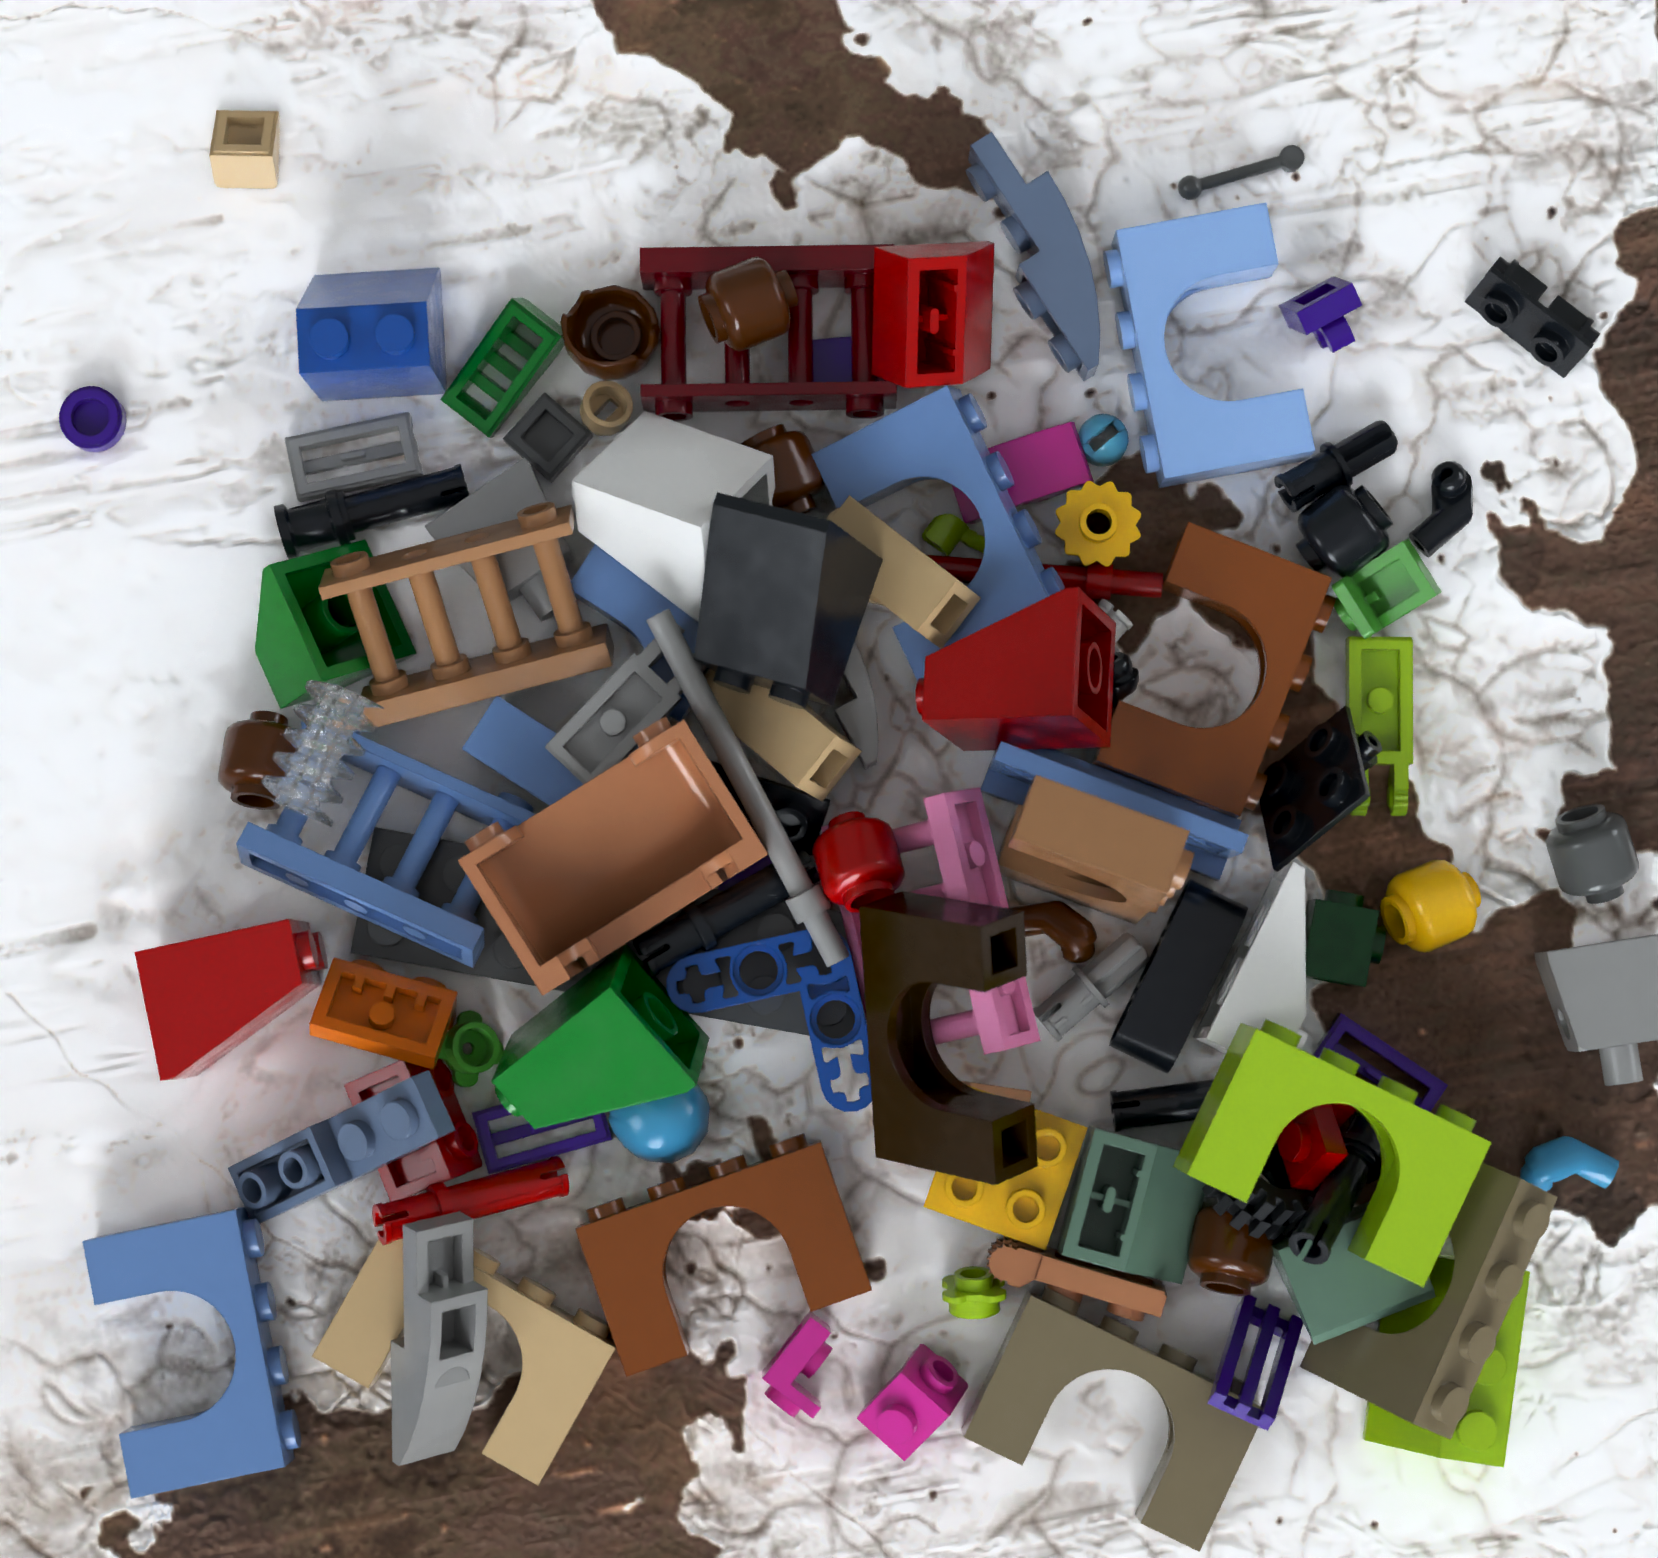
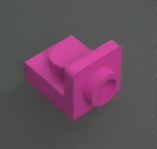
M811 1311L808 1312L762 1371V1379L770 1384L764 1394L779 1408L794 1418L800 1410L814 1418L821 1409L820 1400L797 1383L795 1379L800 1372L807 1378H811L833 1349L825 1342L831 1334L830 1326Z

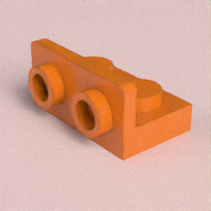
M334 957L309 1023V1035L434 1070L447 1031L453 1027L456 1019L458 992L447 989L441 982L432 978L415 977L411 979L386 972L381 966L371 961L358 959L349 962Z

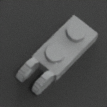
M678 625L679 629L683 634L685 630ZM655 638L638 656L633 653L545 746L583 784L627 758L638 746L633 736L667 716L682 700L679 695L683 691L676 677L674 676L666 684L651 669L664 656ZM697 661L703 673L707 666Z

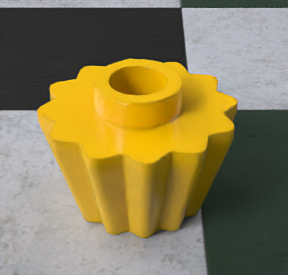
M1087 481L1081 490H1069L1066 494V504L1058 507L1055 511L1060 522L1055 530V535L1065 542V554L1068 556H1078L1084 566L1098 562L1104 567H1109L1115 557H1128L1130 554V544L1141 537L1140 531L1136 526L1141 518V512L1131 506V493L1118 492L1111 481L1101 486L1092 481ZM1093 513L1104 514L1109 519L1110 529L1103 534L1091 532L1086 524L1087 517Z

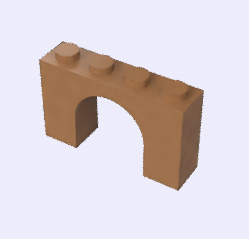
M1035 775L1023 805L1018 804L1013 813L997 860L1001 875L1136 925L1149 911L1156 914L1159 906H1164L1168 897L1173 898L1176 889H1182L1193 861L1194 852L1184 849L1190 832L1187 829Z

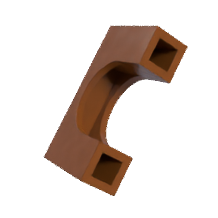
M1188 522L1181 532L1164 576L1162 590L1218 611L1233 619L1244 629L1254 645L1258 658L1259 678L1255 694L1248 707L1237 719L1224 725L1210 728L1185 726L1119 700L1112 710L1110 747L1098 748L1092 764L1234 818L1240 817L1244 808L1254 811L1267 780V775L1258 772L1267 748L1273 751L1278 750L1289 724L1290 716L1281 713L1289 689L1300 692L1313 661L1312 656L1304 654L1312 630L1319 633L1324 631L1332 613L1336 598L1326 594L1332 577Z
M802 1133L769 1145L771 1158L747 1166L743 1154L707 1167L711 1179L686 1187L683 1176L647 1188L649 1201L626 1208L621 1197L586 1210L589 1222L579 1225L575 1230L626 1377L688 1356L690 1347L667 1281L666 1260L669 1246L678 1229L690 1218L705 1210L726 1206L740 1207L753 1211L771 1222L781 1233L789 1248L811 1312L872 1290L821 1140L808 1144L805 1134Z

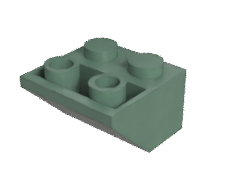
M1089 1126L1057 1251L1066 1257L1118 1271L1182 1284L1188 1263L1194 1220L1197 1213L1202 1209L1205 1197L1202 1188L1206 1183L1173 1167L1180 1152L1178 1149Z

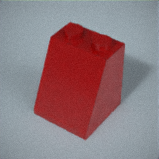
M1079 587L1065 588L926 656L924 677L919 678L915 691L918 713L922 716L923 722L963 751L996 750L1001 741L1023 750L1110 747L1116 622Z
M285 919L134 952L160 1081L198 1076L321 985L319 970L328 968L326 949L320 931L312 933L309 922Z

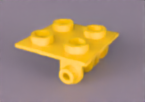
M969 1086L970 1088L975 1089V1090H977V1091L984 1092V1093H988V1094H992V1093H989V1092H986V1091L977 1089V1088H975V1087ZM1035 1109L1037 1167L997 1185L935 1172L923 1207L1046 1250L1088 1127Z

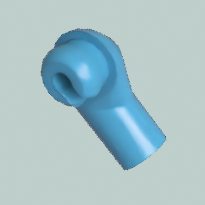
M1562 1136L1533 1147L1525 1157V1164L1520 1170V1178L1545 1191H1549L1553 1182H1558L1576 1174L1606 1189L1618 1170L1619 1160L1573 1137Z

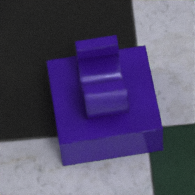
M1333 276L1278 305L1288 328L1305 335L1313 332L1322 349L1329 347L1330 352L1334 353L1355 341L1351 328L1344 318V315L1362 306L1352 282Z

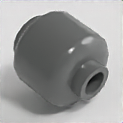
M1601 804L1580 806L1559 815L1555 819L1556 827L1547 835L1545 842L1560 889L1572 896H1585L1590 904L1608 902L1621 896L1624 893L1623 885L1630 881L1639 869L1637 854L1623 816L1606 811L1604 805Z

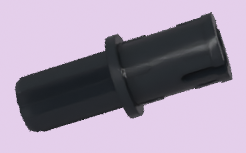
M1377 420L1335 445L1330 442L1323 443L1320 446V453L1289 471L1275 476V486L1277 488L1284 486L1285 489L1278 491L1285 505L1292 512H1297L1337 484L1351 486L1354 476L1393 455L1397 450L1398 440L1385 421Z

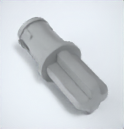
M1129 933L1122 934L1084 968L1080 970L1077 965L1072 968L1075 975L1038 1007L1035 1006L1033 1008L1034 1015L1059 1042L1065 1033L1099 1004L1104 1008L1109 1005L1106 998L1149 962L1150 957L1147 951L1133 935Z

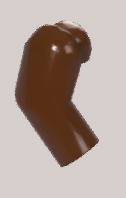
M1048 901L1009 907V909L1024 911L1025 937L1046 934L1061 946L1063 958L1068 962L1075 964L1084 963L1094 955V942L1097 939L1094 926L1062 901Z

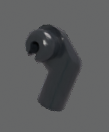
M1455 461L1442 462L1433 470L1431 475L1432 514L1408 534L1417 549L1428 558L1472 520L1473 484L1471 476L1461 464Z

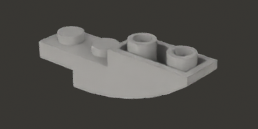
M460 1211L403 1224L404 1337L391 1340L392 1462L398 1466L455 1451L471 1416L480 1383L487 1328L488 1289L474 1281L473 1218Z

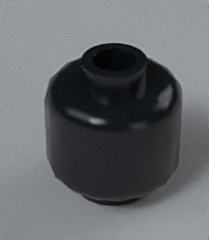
M1337 484L1299 514L1297 520L1298 527L1304 538L1295 546L1314 571L1322 573L1325 569L1329 568L1335 575L1341 578L1346 576L1352 577L1370 561L1387 550L1390 544L1387 529L1393 525V521L1364 485H1360L1354 490L1349 485Z

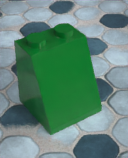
M625 944L511 1034L491 1082L495 1085V1092L499 1101L508 1112L516 1117L522 1115L534 1129H539L687 1093L697 1085L709 1037L686 1011L679 1009L670 1000L667 989L655 976L653 977L649 973L643 962Z

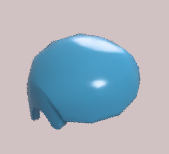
M697 1084L687 1093L609 1111L608 1121L613 1133L622 1145L636 1157L649 1162L674 1163L694 1153L708 1133L710 1106L707 1096Z

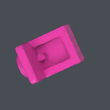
M920 1344L912 1352L903 1367L864 1406L857 1419L903 1461H906L951 1415L968 1389V1384L958 1375L955 1367L947 1359L936 1355L926 1345Z

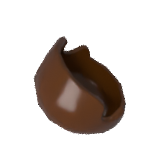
M610 285L592 291H582L567 314H562L560 321L564 344L569 357L584 373L604 381L623 380L638 373L650 361L661 337L659 320L655 309L638 291L617 285Z

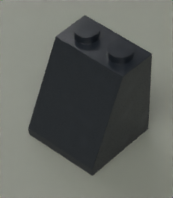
M717 492L712 508L694 659L715 671L713 682L728 689L750 694L752 685H757L770 689L769 698L791 707L805 709L808 700L833 706L883 559L831 520Z

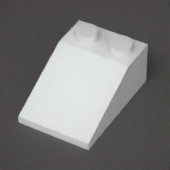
M1295 862L1288 863L1280 871L1274 872L1193 1036L1194 1039L1224 1054L1227 1053L1240 1023L1260 1030L1265 1019L1301 1035L1302 1037L1296 1048L1302 1050L1306 1042L1308 1033L1299 1029L1306 1016L1305 867Z

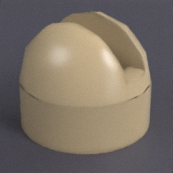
M607 380L592 384L586 390L580 404V415L583 424L597 436H612L621 431L627 425L633 411V401L629 392L622 385ZM611 401L618 408L605 421L599 419L597 415Z

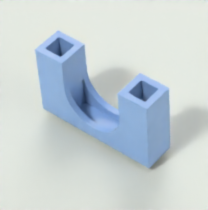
M1267 202L1116 230L1111 243L1112 250L1103 252L1104 267L1109 288L1120 287L1124 311L1115 313L1116 329L1121 349H1132L1136 373L1127 375V383L1133 411L1144 410L1148 435L1139 436V445L1145 473L1156 472L1158 488L1307 461L1315 452V446L1303 388L1236 401L1211 399L1193 391L1180 380L1170 365L1165 350L1164 332L1167 318L1172 310L1184 299L1197 292L1211 288L1271 278L1279 263Z

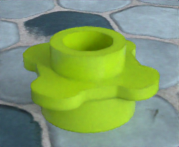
M963 1267L956 1270L954 1275L942 1278V1287L947 1289L942 1292V1300L949 1303V1312L955 1317L962 1319L989 1318L1000 1312V1301L1006 1299V1290L1001 1288L1005 1286V1280L1000 1282V1279H994V1275L989 1273V1269L985 1267Z

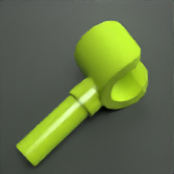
M945 513L935 516L922 533V539L946 556L952 553L960 541L969 548L984 553L985 537L969 529V526L953 514Z

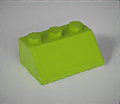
M1439 1255L1432 1268L1429 1278L1435 1291V1298L1379 1319L1377 1331L1385 1334L1402 1333L1426 1321L1440 1306L1449 1289L1454 1270V1257ZM1526 1270L1523 1275L1521 1289L1511 1302L1496 1336L1494 1350L1484 1363L1469 1397L1467 1411L1458 1422L1451 1440L1414 1425L1368 1401L1363 1440L1437 1458L1504 1468L1530 1271Z

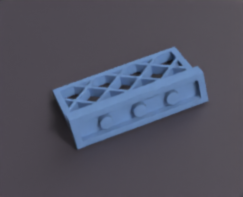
M1001 741L994 751L981 786V792L1018 806V804L1023 805L1035 775H1039L1187 829L1190 832L1184 849L1194 852L1189 871L1216 881L1220 880L1227 859L1243 853L1249 836L1238 831L1242 821L1240 819L1054 749L1023 750Z

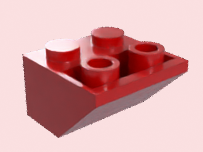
M978 241L874 247L872 375L904 388L964 384L991 368L994 242Z

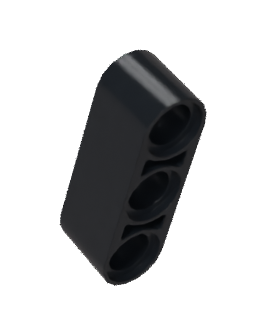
M1192 879L1187 882L1151 953L1149 962L1146 964L1118 1021L1109 1046L1166 1074L1171 1070L1243 924L1248 911L1247 906Z

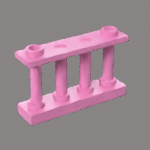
M980 787L945 792L923 798L928 817L927 820L892 829L900 854L931 845L935 846L943 882L909 892L1009 908ZM828 825L821 827L822 833L828 829ZM839 905L866 1017L860 913L847 911L845 906ZM1026 977L986 992L969 990L973 1010L930 1019L935 1045L979 1035L984 1055L1041 1041Z

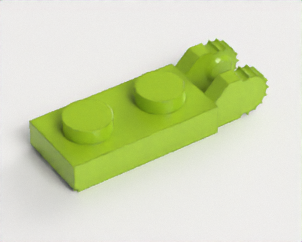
M1348 636L1345 639V705L1350 708L1355 732L1361 735L1363 732L1369 731L1376 736L1382 745V751L1377 754L1378 762L1375 765H1390L1387 788V806L1389 807L1390 815L1406 816L1409 797V765L1413 764L1412 637H1368L1364 639L1362 636ZM1368 768V769L1365 771V775H1366V779H1367V783H1368V787H1369V768ZM1370 797L1353 810L1350 815L1366 816L1370 805Z

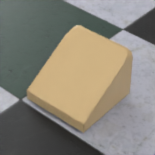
M216 110L209 157L214 183L217 187L276 188L279 176V111Z

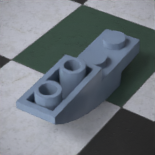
M990 132L970 145L968 161L971 167L966 169L967 177L984 202L993 198L1006 219L1000 222V226L1018 254H1022L1027 250L1031 256L1018 265L1015 278L1019 285L1013 288L1017 300L1032 320L1041 316L1054 337L1048 340V345L1061 367L1067 373L1076 369L1083 382L1095 375L1099 365L1100 323L1098 300L1091 265L1081 234L1064 197L1050 173L1046 171L1026 184L994 134Z
M428 1070L412 1076L325 1121L309 1126L228 1167V1170L249 1218H257L259 1223H263L413 1153L455 1131V1128Z

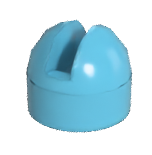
M1097 414L1088 418L1078 433L1087 462L1099 467L1110 466L1119 461L1124 455L1129 442L1128 431L1123 422L1110 414ZM1113 426L1118 433L1095 452L1088 443L1100 435L1107 427Z

